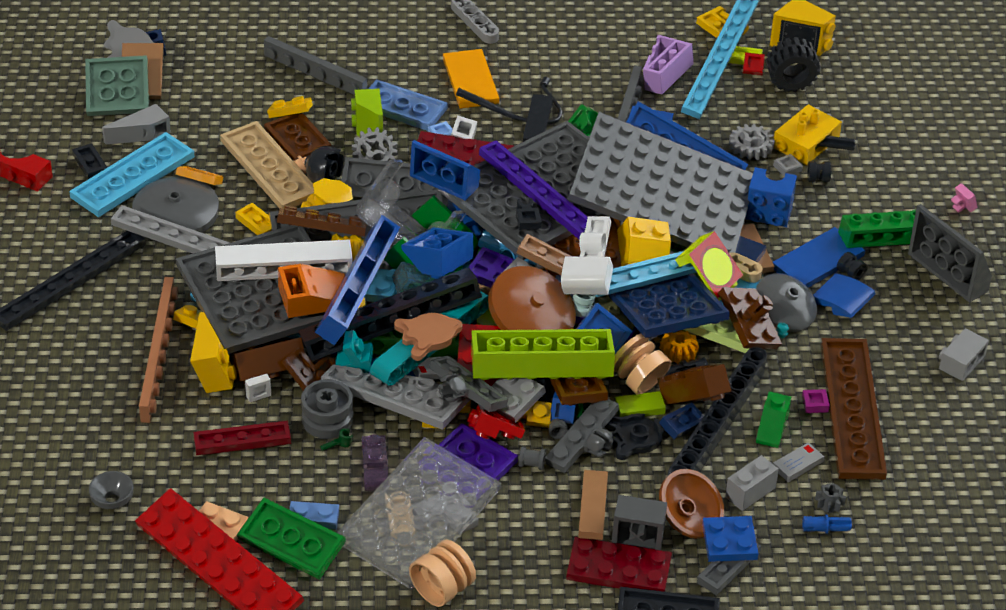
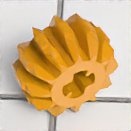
M679 330L676 333H665L662 342H660V349L672 363L676 362L678 364L682 360H695L699 345L696 335H691L688 331Z

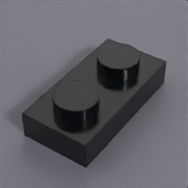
M92 143L72 149L73 157L87 179L108 168Z

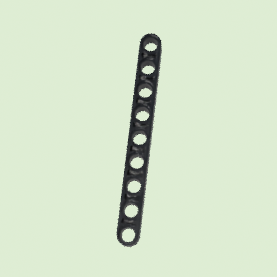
M752 347L745 353L728 379L731 391L724 393V398L714 400L670 466L668 475L679 469H691L698 472L702 470L764 375L767 352L764 349Z

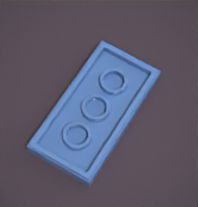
M377 79L368 88L380 89L383 116L428 131L429 126L435 125L448 109L447 102Z

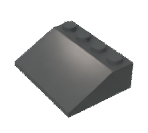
M921 204L917 205L908 255L969 303L989 291L992 275L984 253Z

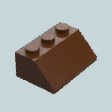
M300 337L230 354L229 361L236 368V380L244 381L245 384V380L268 374L269 378L280 376L279 371L287 370L282 361L299 347L304 351V347Z

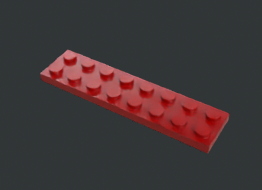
M171 488L135 520L138 527L237 610H295L304 602V598L300 593Z

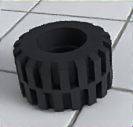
M794 37L791 40L787 38L783 42H777L778 45L771 48V51L767 54L768 58H766L768 71L774 86H777L780 90L784 89L785 92L790 90L797 92L799 89L801 91L804 90L806 86L810 87L813 84L812 81H816L818 79L817 75H820V63L812 43L806 42V39L803 38L799 40L798 37Z

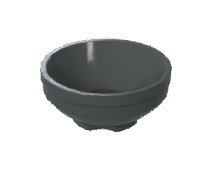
M119 471L101 473L89 484V495L92 502L104 509H117L124 506L131 500L134 492L131 478ZM110 495L119 496V499L115 502H108L106 500Z

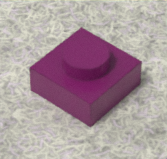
M826 389L803 390L802 399L805 413L829 412Z

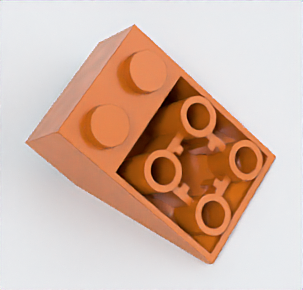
M304 264L278 267V287L288 318L326 312L345 274Z

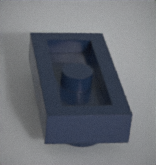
M690 403L662 417L659 424L675 440L696 429L704 415L693 403Z

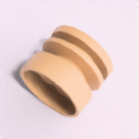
M642 334L636 335L625 343L615 354L614 372H618V376L622 379L627 378V386L636 395L646 393L658 383L657 378L665 376L672 363L662 351H654L655 344Z
M446 539L439 542L436 547L431 548L429 553L423 554L412 562L409 567V575L419 594L430 604L441 607L452 600L458 592H462L467 586L474 583L476 570L470 557L461 546L454 541Z

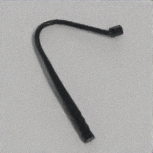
M543 77L540 86L548 96H552L547 89L550 79ZM458 88L456 92L457 96L503 116L527 122V118L513 114L466 90ZM554 97L553 103L558 109V116L555 119L549 120L548 124L556 123L562 117L561 106Z

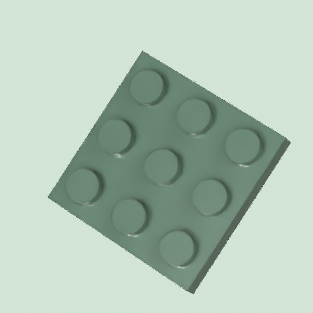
M147 55L85 59L87 116L132 114L149 107Z

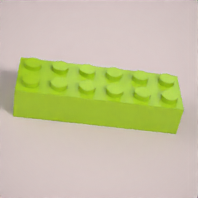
M611 329L472 330L471 356L473 378L482 380L503 378L509 380L513 378L558 379L560 377H573L581 379L583 377H614L615 351Z

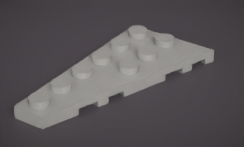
M332 365L321 376V380L332 379L343 382L350 388L353 397L363 399L442 430L471 400L468 397H463L455 402L446 401L439 393L438 388L440 384L434 383L433 379L406 375L393 386H389L369 373H362L360 368Z

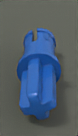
M828 514L819 517L803 516L802 528L803 532L819 531L825 532V534H828V531H850L852 521L849 517H828Z

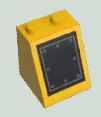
M791 0L773 15L770 46H777V42H783L787 38L791 40L794 37H798L799 40L803 38L806 39V42L812 43L817 56H820L825 51L830 50L833 45L832 37L836 27V15L806 0Z

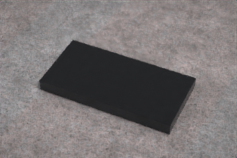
M620 587L618 610H719L720 598Z

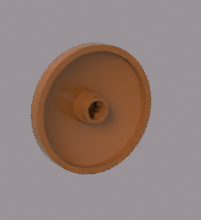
M529 266L512 267L502 272L490 288L488 296L489 309L493 320L500 330L573 329L576 311L570 294H564L561 282L541 269Z

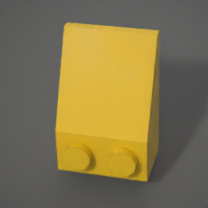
M627 217L617 229L621 266L670 255L671 239L668 222Z
M200 312L190 362L206 393L232 389L234 379L237 377L236 368L234 365H231L228 351L223 348L205 313Z

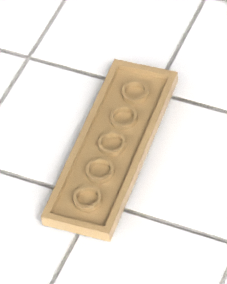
M257 121L220 135L224 146L279 209H284V206L296 207L301 205L314 193L313 183Z

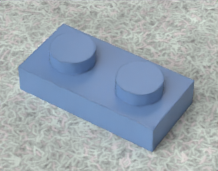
M291 501L289 510L328 529H337L339 517L338 504Z

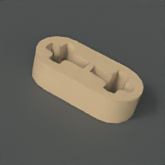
M729 253L743 274L740 279L749 283H756L761 280L763 270L761 264L738 253Z

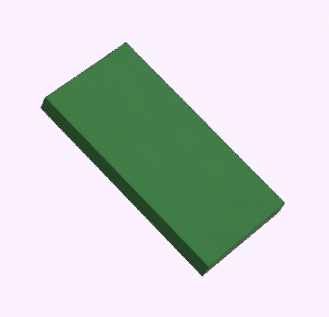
M266 498L261 500L237 534L239 540L319 580L346 542L344 536Z

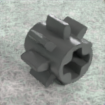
M833 483L822 484L821 491H816L815 500L818 501L817 507L827 513L839 512L840 506H845L846 496L843 495L844 489Z

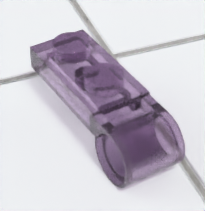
M385 435L362 436L364 490H389Z

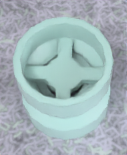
M573 294L576 316L585 317L593 307L592 304L595 301L596 295Z

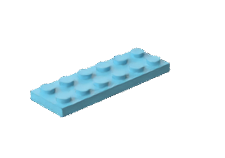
M165 132L70 190V198L97 217H100L137 194L146 185L159 180L194 158V150Z

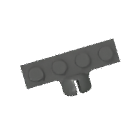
M444 356L430 360L429 368L441 377V382H446L440 384L438 388L441 397L446 399V401L455 402L463 397H468L489 412L507 407L508 398L483 380L473 378L472 372L451 357Z
M610 399L591 403L545 457L546 464L566 473L584 452H589L597 457L605 456L606 452L601 449L609 451L613 444L612 433L603 428L618 412V403Z

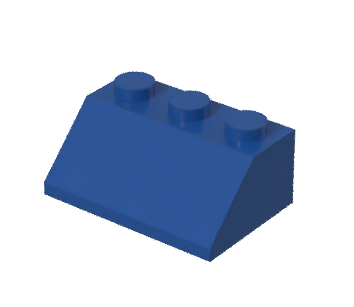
M415 140L412 142L411 177L465 201L479 187L480 170Z
M433 227L402 244L401 248L422 274L438 279L473 259V233Z

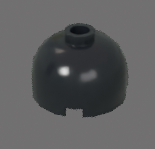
M320 146L306 157L304 165L307 176L312 183L323 178L335 180V177L340 178L344 163V156L339 153L342 151L341 149L331 146Z

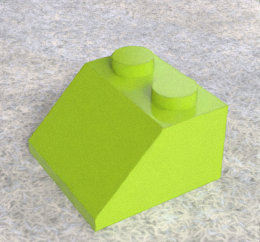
M380 89L355 90V98H351V110L355 111V114L351 115L352 127H356L357 135L360 137L361 131L366 134L368 128L375 132L376 127L382 133L383 112Z

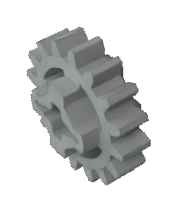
M744 124V128L737 126V130H732L729 144L730 149H734V154L740 153V158L745 156L748 157V160H751L752 157H755L756 160H759V156L766 158L767 154L772 153L775 140H773L774 135L770 134L769 129L764 131L763 126L756 127L753 124L752 127H749L747 124Z
M376 127L375 132L368 128L366 134L361 131L360 138H354L355 144H352V151H354L352 157L395 162L394 156H397V150L395 149L397 148V142H392L393 135L386 136L387 130L380 133L378 127ZM384 143L387 145L389 152L387 151V148L383 146ZM360 149H362V152L366 154L365 157L362 155Z

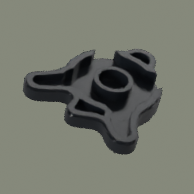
M640 413L625 417L613 416L605 428L614 431L611 433L613 445L617 447L616 458L626 460L630 455L647 453L657 449L663 438L668 435L666 430L659 424L660 420L654 418V421L645 418V414Z

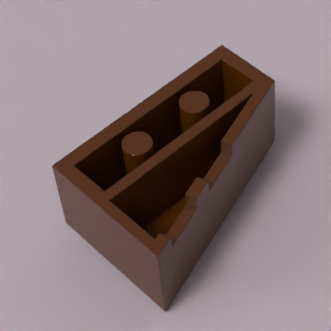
M724 364L698 366L657 378L665 405L690 400L694 402L718 400L724 398V393L731 391Z

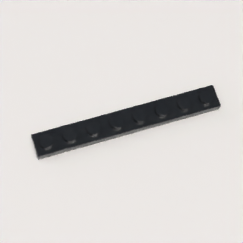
M126 231L0 308V327L5 331L13 328L146 245L145 238Z

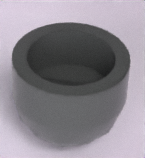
M556 418L550 422L549 435L552 438L561 439L567 433L568 426L565 420Z

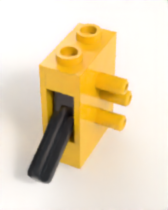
M809 104L774 133V149L786 155L792 154L799 162L808 165V161L814 160L828 147L853 151L856 141L840 137L842 121Z

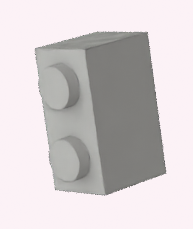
M965 328L959 335L956 334L948 347H944L940 352L939 359H941L939 369L963 381L986 356L989 340Z
M762 455L728 478L725 498L740 510H745L776 488L779 468Z

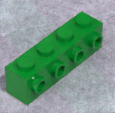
M916 210L842 215L838 233L847 248L910 244Z

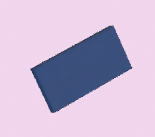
M834 227L773 261L774 270L777 273L786 274L800 280L809 288L837 272V263L842 255L851 252L858 260L865 255V250L862 247L847 248L838 233V229Z

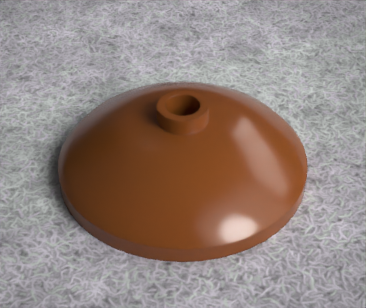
M679 469L669 474L662 482L659 491V501L667 502L666 520L679 533L690 538H704L703 518L724 517V503L721 494L714 483L702 473L691 469Z

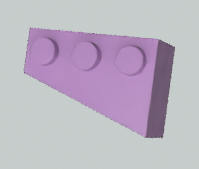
M658 35L657 42L652 47V54L649 55L643 68L645 90L656 94H663L694 64L692 44Z

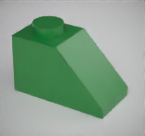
M769 391L763 408L756 443L779 448L789 417L791 396Z

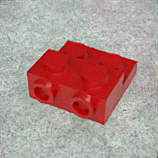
M479 404L476 410H471L467 420L469 426L477 431L476 435L485 439L490 437L496 439L499 430L502 431L501 434L513 440L515 437L522 439L525 432L521 421L515 423L496 411L489 412L484 410Z

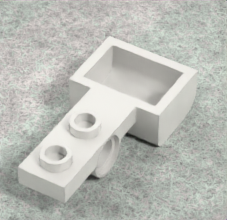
M588 216L585 233L582 232L580 235V257L565 256L561 274V286L564 294L608 295L613 272L611 258L605 257L611 226L610 217Z

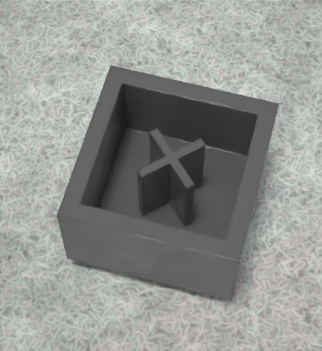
M619 495L614 514L612 543L661 550L667 502Z

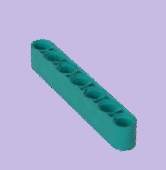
M481 291L482 298L439 314L456 318L462 324H471L488 310L489 295ZM401 339L373 362L370 374L385 384L393 386L437 350L429 352L422 360L416 361L411 357V350L414 345H404Z

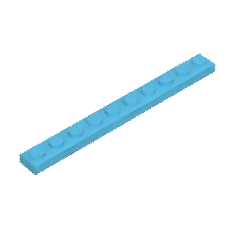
M760 0L736 1L682 106V113L697 119L701 118Z

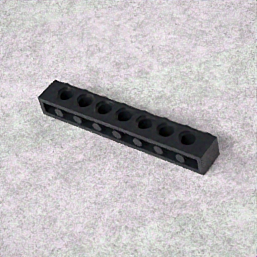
M468 267L357 309L346 331L354 330L357 336L365 342L396 330L394 322L397 319H413L422 314L442 313L482 298L477 277ZM320 323L299 330L305 352L311 361L341 351L343 349L345 332L336 344L333 345L315 333Z

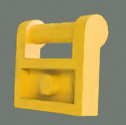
M718 6L698 16L696 24L718 38L729 14L723 7ZM748 25L746 26L742 35L746 34V32L748 31Z

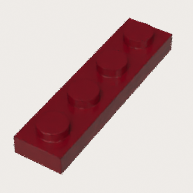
M288 420L193 432L196 456L291 444Z

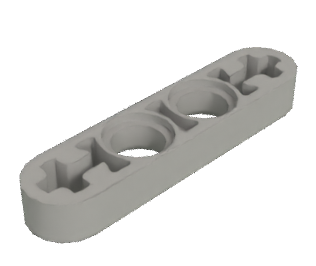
M451 0V9L483 42L492 44L499 40L498 27L471 0Z

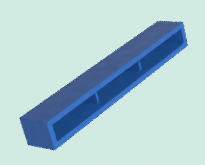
M381 215L366 236L315 331L316 334L333 345L336 344L349 327L400 229V226Z

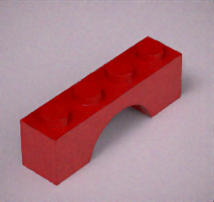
M0 151V177L38 192L53 177L51 161L34 154L24 158H8L3 156Z

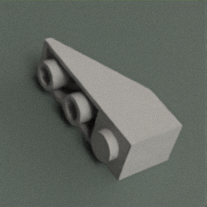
M157 104L102 127L105 144L152 141L165 132L171 133L169 116Z

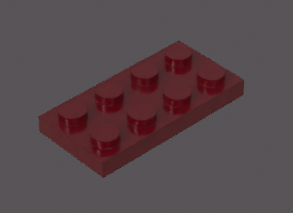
M575 536L566 580L618 589L620 587L665 592L672 552Z

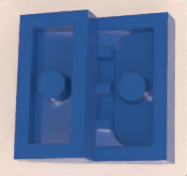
M835 273L813 296L817 305L832 307L833 315L852 318L875 295V290L856 279Z

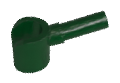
M347 428L341 429L339 438L321 445V451L338 445L345 448L349 447L353 439V435L349 436L350 430Z

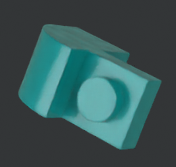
M354 330L346 331L343 349L337 352L336 365L360 368L362 373H369L373 356L372 343L364 344Z

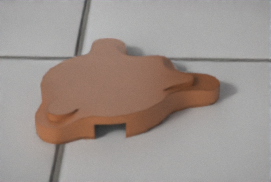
M427 313L413 319H397L394 322V328L396 331L403 333L402 343L404 345H414L411 350V357L416 361H420L429 352L441 350L451 345L452 339L462 330V322L443 314Z

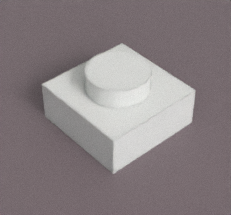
M268 374L245 380L246 397L249 402L271 396V382Z

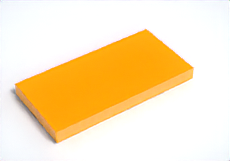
M482 49L443 53V61L459 109L480 105L457 96L458 88L475 94L480 98L482 97L493 104H499V95Z

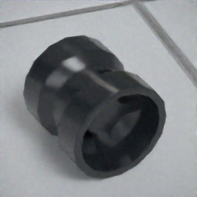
M808 161V182H815L816 180L830 182L831 162L823 161L822 163H817L816 161Z
M851 252L842 255L837 263V269L843 274L847 273L848 277L858 281L866 274L868 268L866 263L862 260H857V257Z

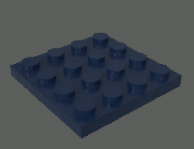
M693 273L609 294L612 301L645 338H653L665 333H676L679 330L698 328L701 325L710 323L716 324L729 319L727 308Z

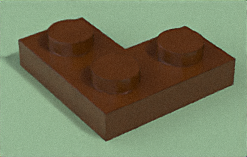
M299 347L285 358L282 364L304 391L311 383L321 380V376L332 365H336V361L330 354L320 358L313 364L303 349Z

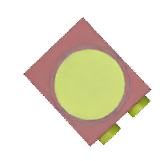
M715 231L700 236L675 259L679 267L691 263L708 290L719 301L721 298L718 292L723 287L734 288L738 285L737 280L743 276Z

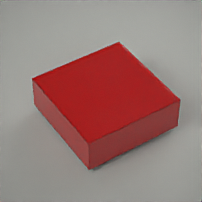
M745 52L743 73L763 76L765 54Z

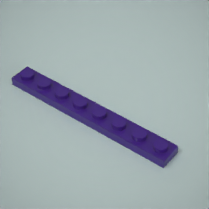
M497 140L479 148V155L580 240L581 233H585L588 219L584 213Z

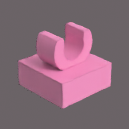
M962 183L955 187L956 196L951 201L954 203L952 207L957 212H961L964 208L972 212L978 208L975 195Z

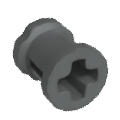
M521 446L519 467L528 465L543 470L546 449L538 451Z

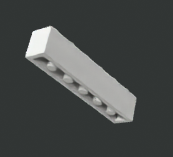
M350 240L215 246L217 281L278 278V267L294 264L314 266L341 272L346 275L352 264Z

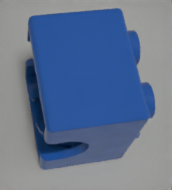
M755 167L749 186V204L745 219L787 227L793 207L797 175L785 173V177L782 180L774 181L766 177L767 169Z

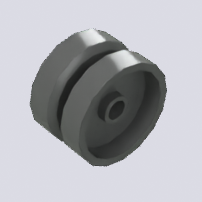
M323 379L311 383L304 389L301 397L302 424L309 434L321 439H333L339 437L341 429L347 428L350 430L353 425V394L348 386L337 380Z

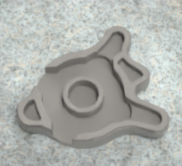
M111 20L107 24L110 37L105 41L104 46L106 49L112 50V54L107 58L122 57V43H154L149 35L139 28H126L115 20Z

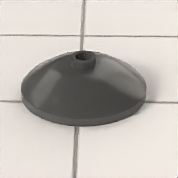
M776 273L765 276L757 284L755 289H757L758 293L761 296H767L773 303V309L768 313L774 327L777 328L778 323H784L789 327L787 332H799L807 329L815 320L817 315L815 298L808 287L800 280L786 274Z

